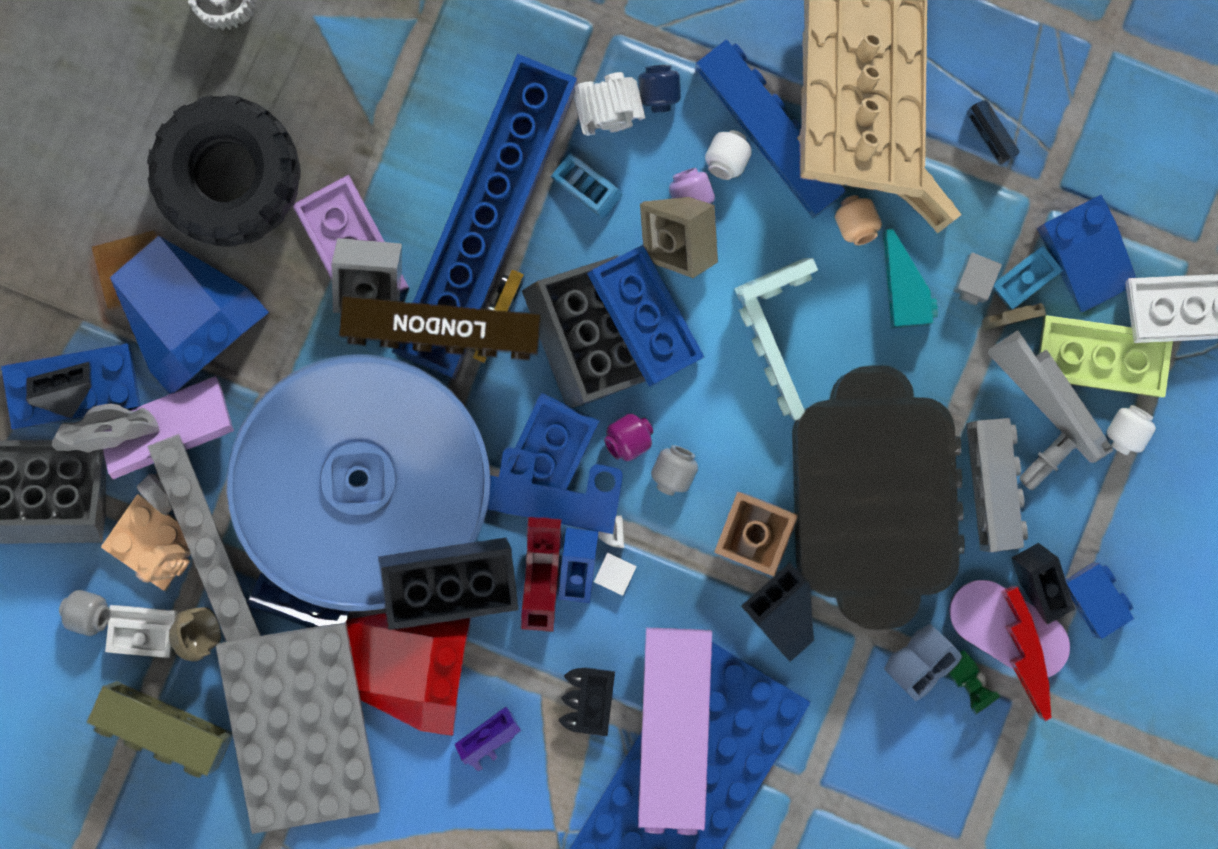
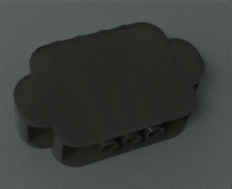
M883 365L862 366L844 374L832 387L829 400L819 401L805 408L804 413L800 419L795 420L792 428L794 514L798 515L795 523L796 569L810 583V588L813 592L822 596L836 598L839 610L848 620L863 628L872 630L895 629L911 621L919 609L921 595L937 594L953 583L959 570V554H964L965 550L964 535L959 534L958 521H963L964 515L963 503L957 500V488H962L961 469H956V456L961 455L960 436H955L953 417L942 403L927 397H914L913 387L908 378L901 371L893 367Z

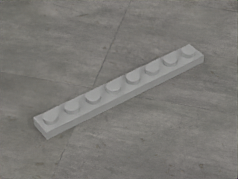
M180 434L148 445V450L226 641L261 636Z

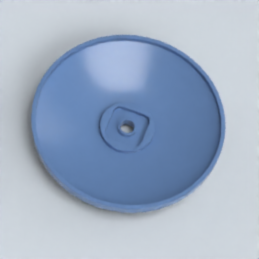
M347 355L321 360L289 374L275 384L260 398L242 423L232 447L227 471V496L232 523L239 541L258 569L281 589L301 600L317 606L343 611H369L385 608L378 556L475 542L482 528L490 495V471L486 448L473 418L463 403L448 387L422 369L406 362L375 355ZM353 471H364L367 474L365 483L358 486L351 484L349 475Z

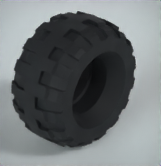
M232 95L198 98V101L187 106L184 104L173 112L174 115L165 124L162 123L156 132V139L152 149H149L147 164L149 165V177L147 179L150 192L163 216L176 229L190 238L205 244L221 247H236L237 245L252 243L264 238L265 234L276 229L285 220L284 217L291 206H294L298 195L299 180L301 179L296 147L282 123L257 103ZM233 143L246 149L252 156L255 163L254 180L250 188L241 197L230 202H217L208 198L200 189L197 181L198 168L203 157L211 149L222 144Z

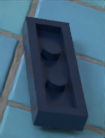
M263 573L260 574L248 600L249 606L307 628L346 622L351 612L329 609L301 600L281 589Z

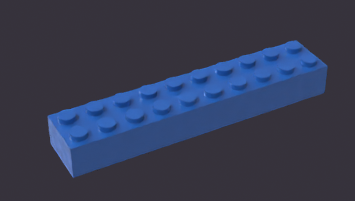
M517 53L413 303L476 309L485 308L574 96L575 86L578 85L576 77ZM400 344L399 349L392 350L393 354L454 380L465 356L446 354L444 347L432 346V352L413 351V345Z

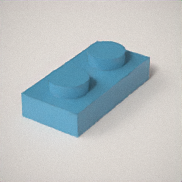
M1041 246L998 279L992 289L1007 308L1013 310L1063 270L1047 249Z

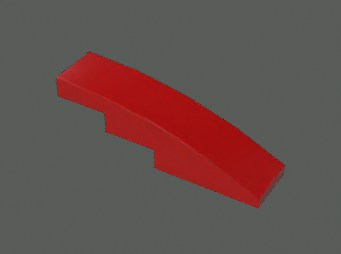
M1011 586L1001 591L1016 621L1006 625L1005 628L1020 655L1009 662L1039 718L1048 721L1052 718L1050 686L1043 649L1033 618L1019 588Z

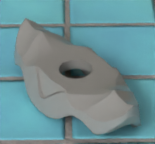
M104 404L88 410L83 419L78 422L62 423L51 445L56 451L79 450L91 452L114 448L125 440L136 439L147 434L160 432L155 417L145 408L129 411L119 405Z

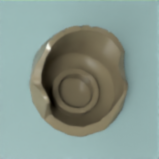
M193 608L178 613L169 629L170 646L180 658L188 661H200L205 656L211 654L210 650L220 643L221 640L219 622L210 608Z

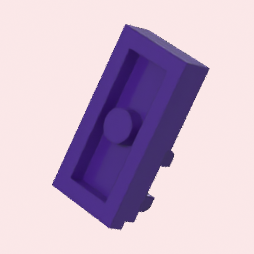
M504 707L454 745L465 765L469 764L476 771H481L483 768L479 760L485 755L490 756L493 761L496 760L497 755L494 749L496 750L501 745L510 742L521 729L511 711Z

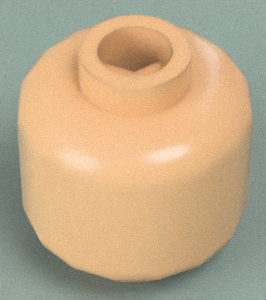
M857 195L850 196L841 202V207L835 214L836 223L845 241L859 246L867 244L878 237L877 232L880 230L882 222L871 199L859 198Z

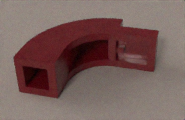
M546 517L528 518L526 571L521 620L522 630L554 632L561 544V519Z

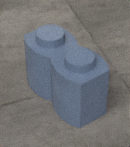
M929 624L917 630L906 647L890 656L884 670L906 693L917 701L928 694L937 681L948 674L959 663L962 655L953 644Z

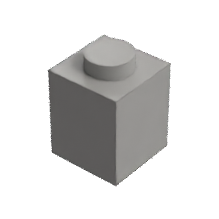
M973 252L966 257L953 292L960 294V300L972 305H977L978 302H986L989 299L1002 264Z

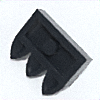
M583 667L567 672L564 678L573 686L581 689L570 691L563 695L561 699L567 706L578 710V712L562 716L559 722L563 727L572 732L608 736L615 671Z

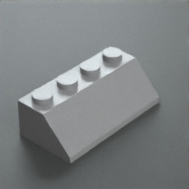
M1010 418L966 423L980 551L997 552L1024 548L1023 540L1028 539V529L1026 521H1021L1020 508H1024L1023 490L1017 487L1016 476L1021 475V465L1019 457H1014L1013 444H1017L1015 424L1011 425Z

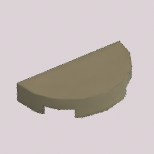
M1039 303L985 317L982 320L984 331L1043 317L1046 315L1044 305Z

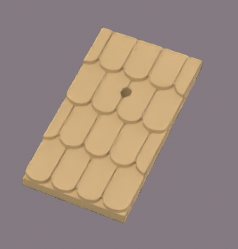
M804 0L800 178L817 179V181L840 185L847 184V186L870 190L877 189V191L900 195L907 194V196L919 198L925 191L927 0Z

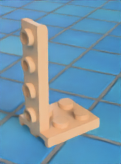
M141 494L136 495L101 546L102 549L136 571V575L145 582L153 583L163 591L169 588L176 575L181 576L190 563L188 557L191 553L177 519L170 514L165 516L160 513Z

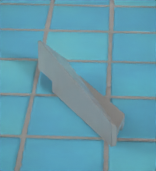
M1018 330L988 350V355L1052 423L1075 443L1076 448L1089 462L1095 463L1114 451L1047 350L1035 356Z

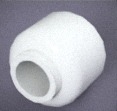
M730 130L729 132H720L715 135L705 154V161L709 166L708 170L710 173L720 179L730 180L731 178L739 177L744 172L752 155V148L746 141L747 138L744 134L736 130Z
M1131 405L1129 409H1119L1107 429V435L1113 440L1111 447L1125 455H1128L1130 451L1142 452L1156 430L1152 422L1154 417L1134 405Z

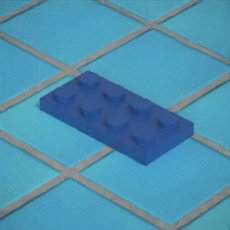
M643 245L587 273L649 387L704 358L701 349Z
M130 344L1 366L11 429L16 430L72 420L69 417L28 404L26 400V378L89 362L91 365L92 387L72 419L83 418L88 410L104 404L119 405L127 410L140 407Z

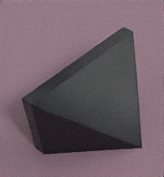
M85 362L26 378V400L28 404L72 419L92 387L90 363Z

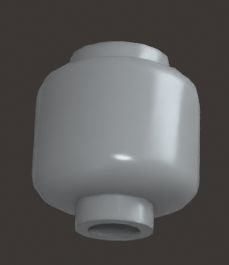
M672 445L671 449L661 450L651 471L652 479L658 483L656 488L671 496L675 492L684 493L688 491L698 471V464L694 460L695 455L689 450L676 445Z
M77 590L72 592L68 598L63 599L59 607V614L66 629L86 636H93L99 631H103L108 625L110 608L105 598L90 592Z

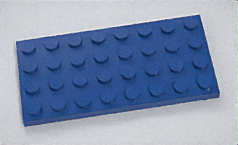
M712 642L705 829L697 830L696 835L678 834V829L664 828V833L654 834L646 833L645 827L638 826L641 730L569 849H722L811 702Z

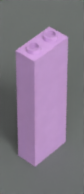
M646 627L638 826L645 827L646 833L660 834L664 833V828L678 829V834L696 835L697 830L705 829L711 630Z

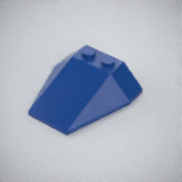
M161 236L155 238L110 277L150 373L169 394L181 389L201 369L269 313L247 287Z

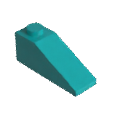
M887 229L883 233L891 329L929 326L933 324V318L938 316L936 298H931V290L895 231Z

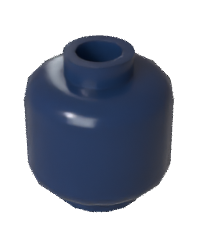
M671 65L645 67L646 72L641 73L638 77L642 104L651 106L652 112L671 111V105L681 100L679 73L671 70Z

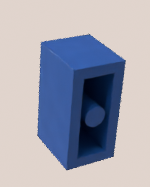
M1093 562L1067 578L1066 583L1073 604L1093 636L1103 639L1135 618L1130 612L1133 606L1128 597L1123 592L1119 594L1113 583L1116 582V579L1111 570L1106 565L1101 566L1100 563Z

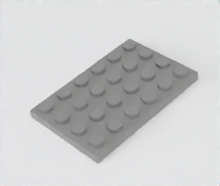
M346 622L218 643L216 650L252 834L380 812L381 807Z

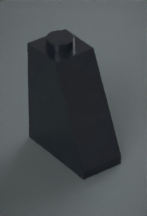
M788 563L742 604L741 607L776 648L791 662L814 641L810 583L791 563Z

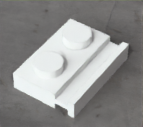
M110 605L105 652L163 658L172 657L173 648L169 642V629L174 623L176 610Z

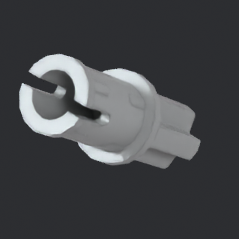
M1061 432L1060 436L1043 453H1038L1039 457L1020 476V481L1028 489L1034 490L1053 470L1057 472V466L1077 446Z

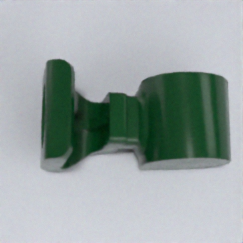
M962 650L959 652L962 655L961 660L948 675L958 688L964 687L970 697V708L977 715L1001 696L997 691H991L982 686L983 684L977 678L979 673H981L980 669L972 658Z

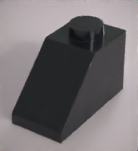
M1040 543L1011 557L1020 585L1046 624H1050L1075 610L1059 557Z

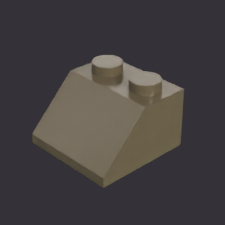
M691 197L652 200L640 203L643 246L653 264L694 278L718 263L715 205Z

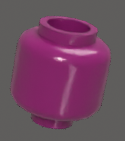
M626 414L607 427V436L604 438V443L615 459L621 458L624 461H632L651 448V435L654 431L646 418L640 419L634 414Z

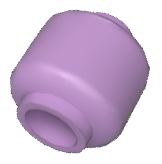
M691 168L673 176L674 181L669 185L672 199L691 197L709 204L714 202L715 194L707 173L698 172L697 168Z

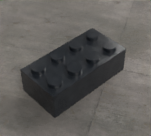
M506 537L378 556L385 615L389 630L519 610L512 550Z

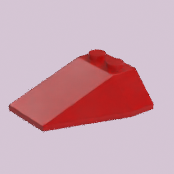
M385 613L347 619L346 624L361 701L420 731L453 736L458 708L459 685L471 618L392 630L388 629Z

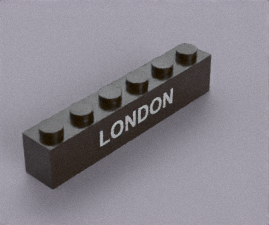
M343 297L339 336L347 339L348 345L367 346V341L380 342V348L399 349L400 344L413 345V351L432 352L433 346L444 347L446 354L465 355L466 349L477 350L479 357L497 358L498 352L511 353L510 359L530 361V355L538 356L541 315Z

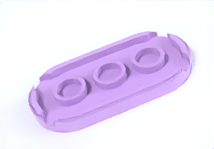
M977 580L962 585L954 593L949 605V615L954 630L960 637L1013 670L1009 661L1020 654L1005 628L1006 625L1016 621L1001 593L1005 588L988 580ZM1025 601L1033 618L1043 649L1048 677H1051L1059 672L1067 662L1070 653L1069 637L1058 621L1055 620L1050 624H1046L1036 608Z

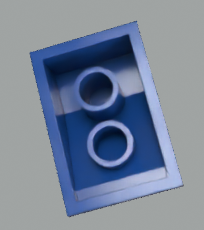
M1102 194L1037 228L1050 255L1063 270L1060 275L1080 313L1126 291L1125 282L1127 279L1136 278L1117 223Z

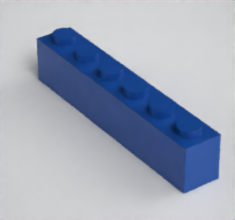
M726 39L696 62L695 69L810 216L815 218L846 192L843 187L844 185L817 181V179L800 178V142L797 137L800 135L802 125L796 119L792 121L784 112L786 106L777 94L771 96L764 87L767 83L762 74L756 68L751 70L744 61L747 57L743 50L736 43L731 45Z

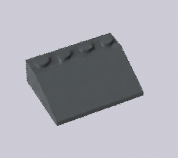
M618 255L538 280L522 290L529 312L541 315L539 338L564 403L572 408H577L646 382L587 275L591 270L617 258Z
M0 440V544L102 543L106 516V461L103 449L91 452L79 450L56 451L51 445L52 440Z

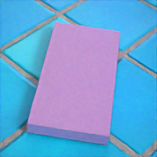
M349 175L294 203L293 208L331 279L332 259L337 238L385 242ZM401 275L400 293L409 289L403 275Z
M215 376L130 410L136 411L140 408L148 410L155 417L160 432L125 440L117 447L103 449L108 473L112 479L153 464L148 445L180 434L184 447L188 450L233 432L220 381Z

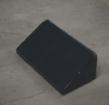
M987 100L980 101L968 109L966 114L998 164L1002 165L1019 154V149Z

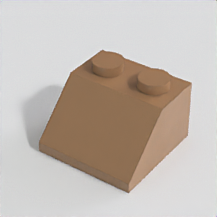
M737 492L714 553L774 577L798 515L749 494Z

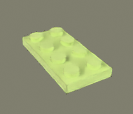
M1045 315L1043 317L1038 354L1047 350L1071 385L1164 398L1166 396L1173 341L1134 343L1132 327Z

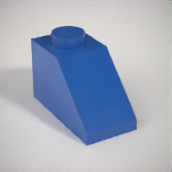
M566 528L558 600L590 603L599 531Z

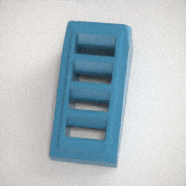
M571 152L550 176L602 219L608 215L623 195L617 187ZM577 165L579 169L568 182L564 180L573 167ZM587 173L589 176L577 190L575 186ZM595 182H598L599 185L589 197H586L587 192ZM608 190L606 194L602 197V199L598 202V204H595L599 200V198L604 194V192Z

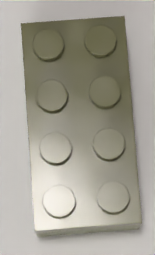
M118 681L102 686L86 722L95 726L94 732L108 738H112V735L124 739L123 744L137 751H142L145 748L154 752L153 757L156 760L166 764H172L174 761L185 766L184 772L201 778L202 775L208 776L219 768L233 737V733L227 729Z

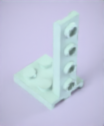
M803 258L734 288L738 299L741 300L743 308L739 309L742 320L746 327L752 326L756 335L752 339L753 346L759 357L764 355L769 366L764 369L771 386L777 385L781 397L777 398L779 407L784 416L789 414L793 420L802 418L805 411L757 297L760 296L761 299H768L782 293L781 286L789 283L790 286L794 285L795 287L812 280L811 273L818 271L813 258Z

